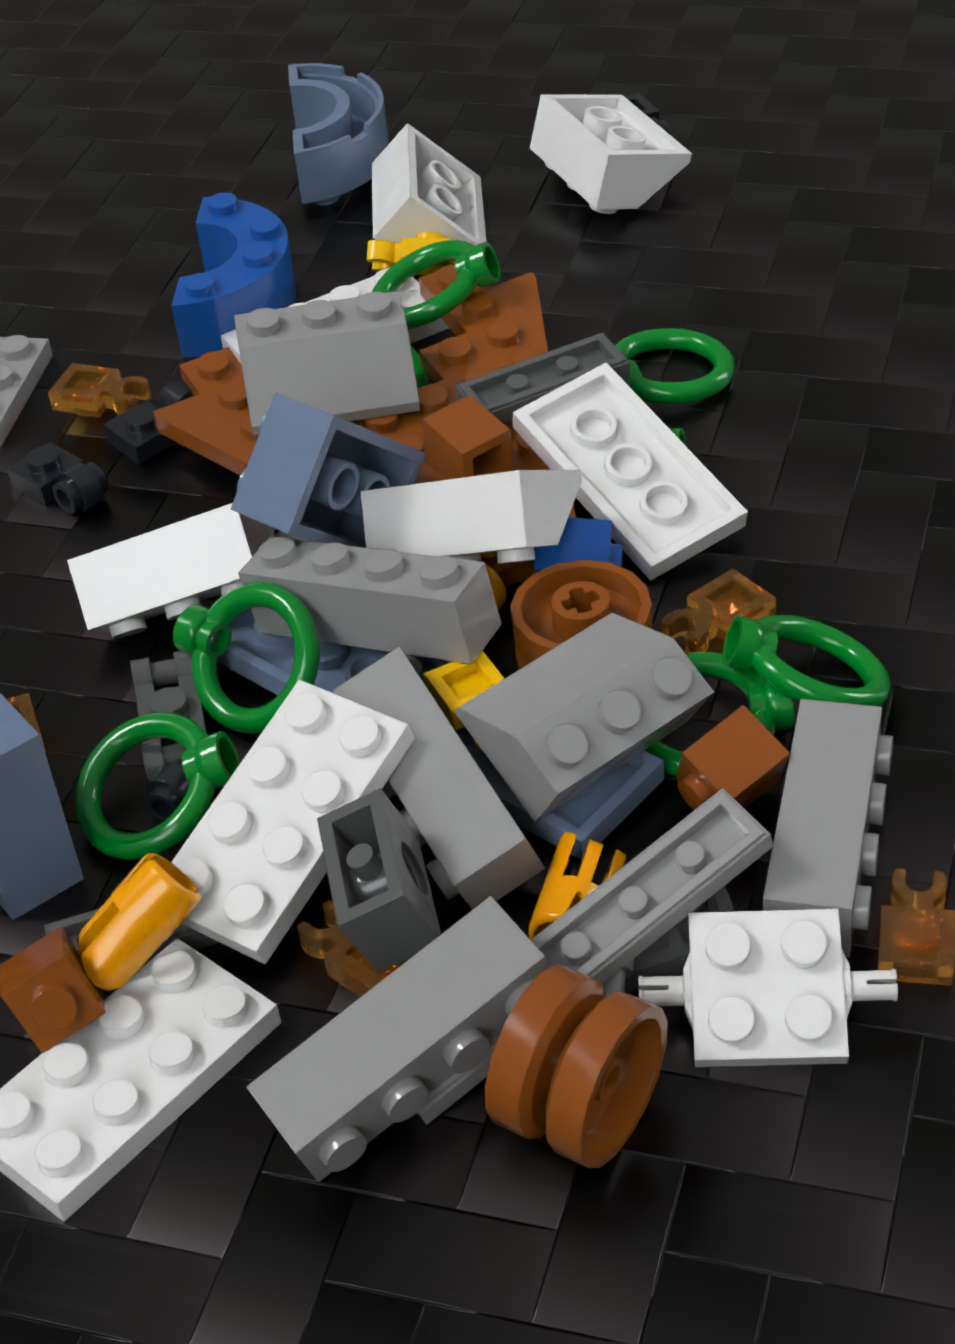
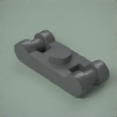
M177 651L173 652V659L151 663L149 657L130 661L138 717L156 712L175 713L191 719L207 733L203 705L197 695L192 678L191 655ZM179 683L177 687H166L156 691V687ZM159 738L143 742L141 749L148 781L151 782L164 764L182 759V753L185 751V748L171 739Z

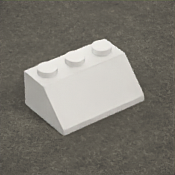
M623 95L540 96L530 149L545 162L547 168L555 171L567 182V186L581 195L589 203L590 208L597 212L614 214L618 209H638L690 163L692 153Z
M407 123L372 162L373 238L375 240L400 243L401 238H416V235L421 232H435L444 235L446 238H451V240H462L473 245L486 242L481 177Z
M515 470L360 491L366 548L393 549L398 552L437 557L450 556L454 559L481 562V553L497 552L498 563L535 560L534 547L558 545L581 485V471Z
M231 503L67 560L87 629L111 632L112 639L123 638L148 629L146 619L166 613L168 620L178 619L179 615L187 607L194 604L201 605L202 600L220 594L223 596L231 589L242 585L238 572L270 536L274 537V528L230 510L233 504Z

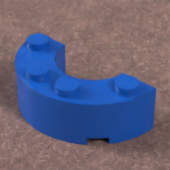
M218 193L211 197H203L196 219V228L205 272L179 277L171 305L182 358L198 357L208 352L223 349L220 335L236 329L234 315L250 313L260 308H285L294 304L296 299V282L285 225L280 218L268 209L248 201L239 200L232 193Z

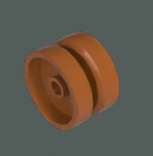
M578 560L557 563L538 571L517 588L510 606L512 630L516 644L514 649L516 671L610 613H615L653 629L652 603L647 586L633 572L609 562Z
M555 964L543 971L519 997L503 1025L492 1053L485 1084V1107L493 1123L526 1139H540L546 1134L547 1141L553 1152L586 1168H601L616 1156L632 1135L657 1083L667 1046L668 1022L663 1009L629 993L616 991L607 997L601 981L566 966Z

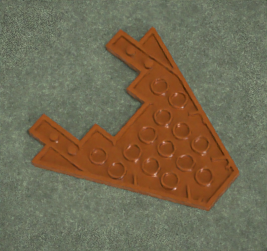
M455 265L445 266L439 271L419 278L420 295L425 301L442 292L457 278ZM530 272L492 287L476 286L459 306L441 317L456 337L447 338L440 343L419 350L421 368L434 382L417 389L420 411L350 422L425 453L422 418L456 402L455 385L548 352L535 274ZM227 347L219 351L205 353L199 358L180 364L182 380L192 390L193 397L153 411L156 429L160 434L241 475L248 465L259 435L253 436L242 365L230 348ZM513 421L505 423L511 430L513 471L551 470L513 428ZM425 455L414 484L445 480L426 463ZM574 503L569 514L571 518H576ZM497 552L481 553V562H485L496 571L505 587L526 580L534 574L535 560L498 563Z

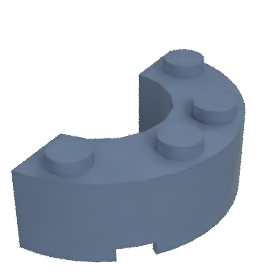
M319 63L288 65L289 86L296 129L292 130L301 201L302 204L312 202L318 205L332 204L339 199L340 195L356 189L372 179V162L389 144L383 92L372 78L362 72L357 74L358 79L345 75L343 66Z

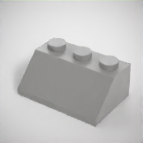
M399 291L388 293L370 292L361 297L333 301L315 300L306 305L279 309L260 308L250 313L234 315L253 436L260 434L261 420L269 410L275 392L347 421L420 411L407 323Z
M610 613L457 708L455 714L536 822L687 723L714 691L674 638L615 613Z

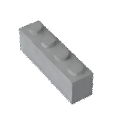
M270 536L238 572L242 585L252 582H269L280 585L298 596L309 609L314 619L320 642L388 652L400 646L404 654L473 664L502 625L485 562L454 559L450 556L437 557L405 553L393 549L380 550L347 546L341 543L298 540L286 536ZM264 607L251 608L260 633L292 637L286 621L276 611Z
M400 646L333 690L334 694L409 724L416 739L382 788V791L388 799L396 794L405 806L399 813L418 836L420 847L428 843L436 858L426 864V867L448 900L460 893L473 910L490 896L495 901L499 900L545 869V866Z
M800 699L763 896V911L839 909L841 948L845 957L850 958L854 928L868 930L872 887L860 884L862 875L875 876L879 834L868 833L869 824H883L886 784L875 783L876 775L889 776L893 736L881 735L882 707Z
M490 896L251 1082L246 1088L314 1178L320 1182L331 1172L344 1170L354 1164L364 1153L367 1144L394 1122H402L414 1116L425 1105L429 1094L455 1073H464L478 1065L487 1055L490 1045L498 1040L503 1025L521 994L540 973L550 968L543 953Z

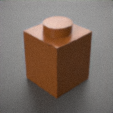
M471 395L422 418L426 463L445 480L513 471L511 430Z
M742 705L682 752L676 775L678 790L685 802L693 810L697 809L722 788L745 809L781 780L790 753Z
M61 926L0 964L1 997L41 1053L49 1050L106 1013L102 989L96 987L86 976L80 953Z

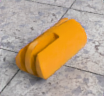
M565 832L560 837L529 923L528 935L530 940L598 887V885L591 881L603 844L590 839L576 875H564L577 834ZM616 849L602 883L625 865L626 855L620 850Z
M148 853L142 857L111 893L107 901L82 928L76 938L86 976L96 987L107 991L122 988L141 969L160 945L173 934L201 900L198 888L192 880L173 863L156 853Z

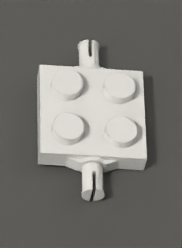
M839 909L688 913L690 952L683 969V976H638L640 999L656 1006H685V1013L693 1029L695 1067L847 1064L849 1059L847 1017L852 1001H897L898 999L896 969L850 971V965L841 948Z

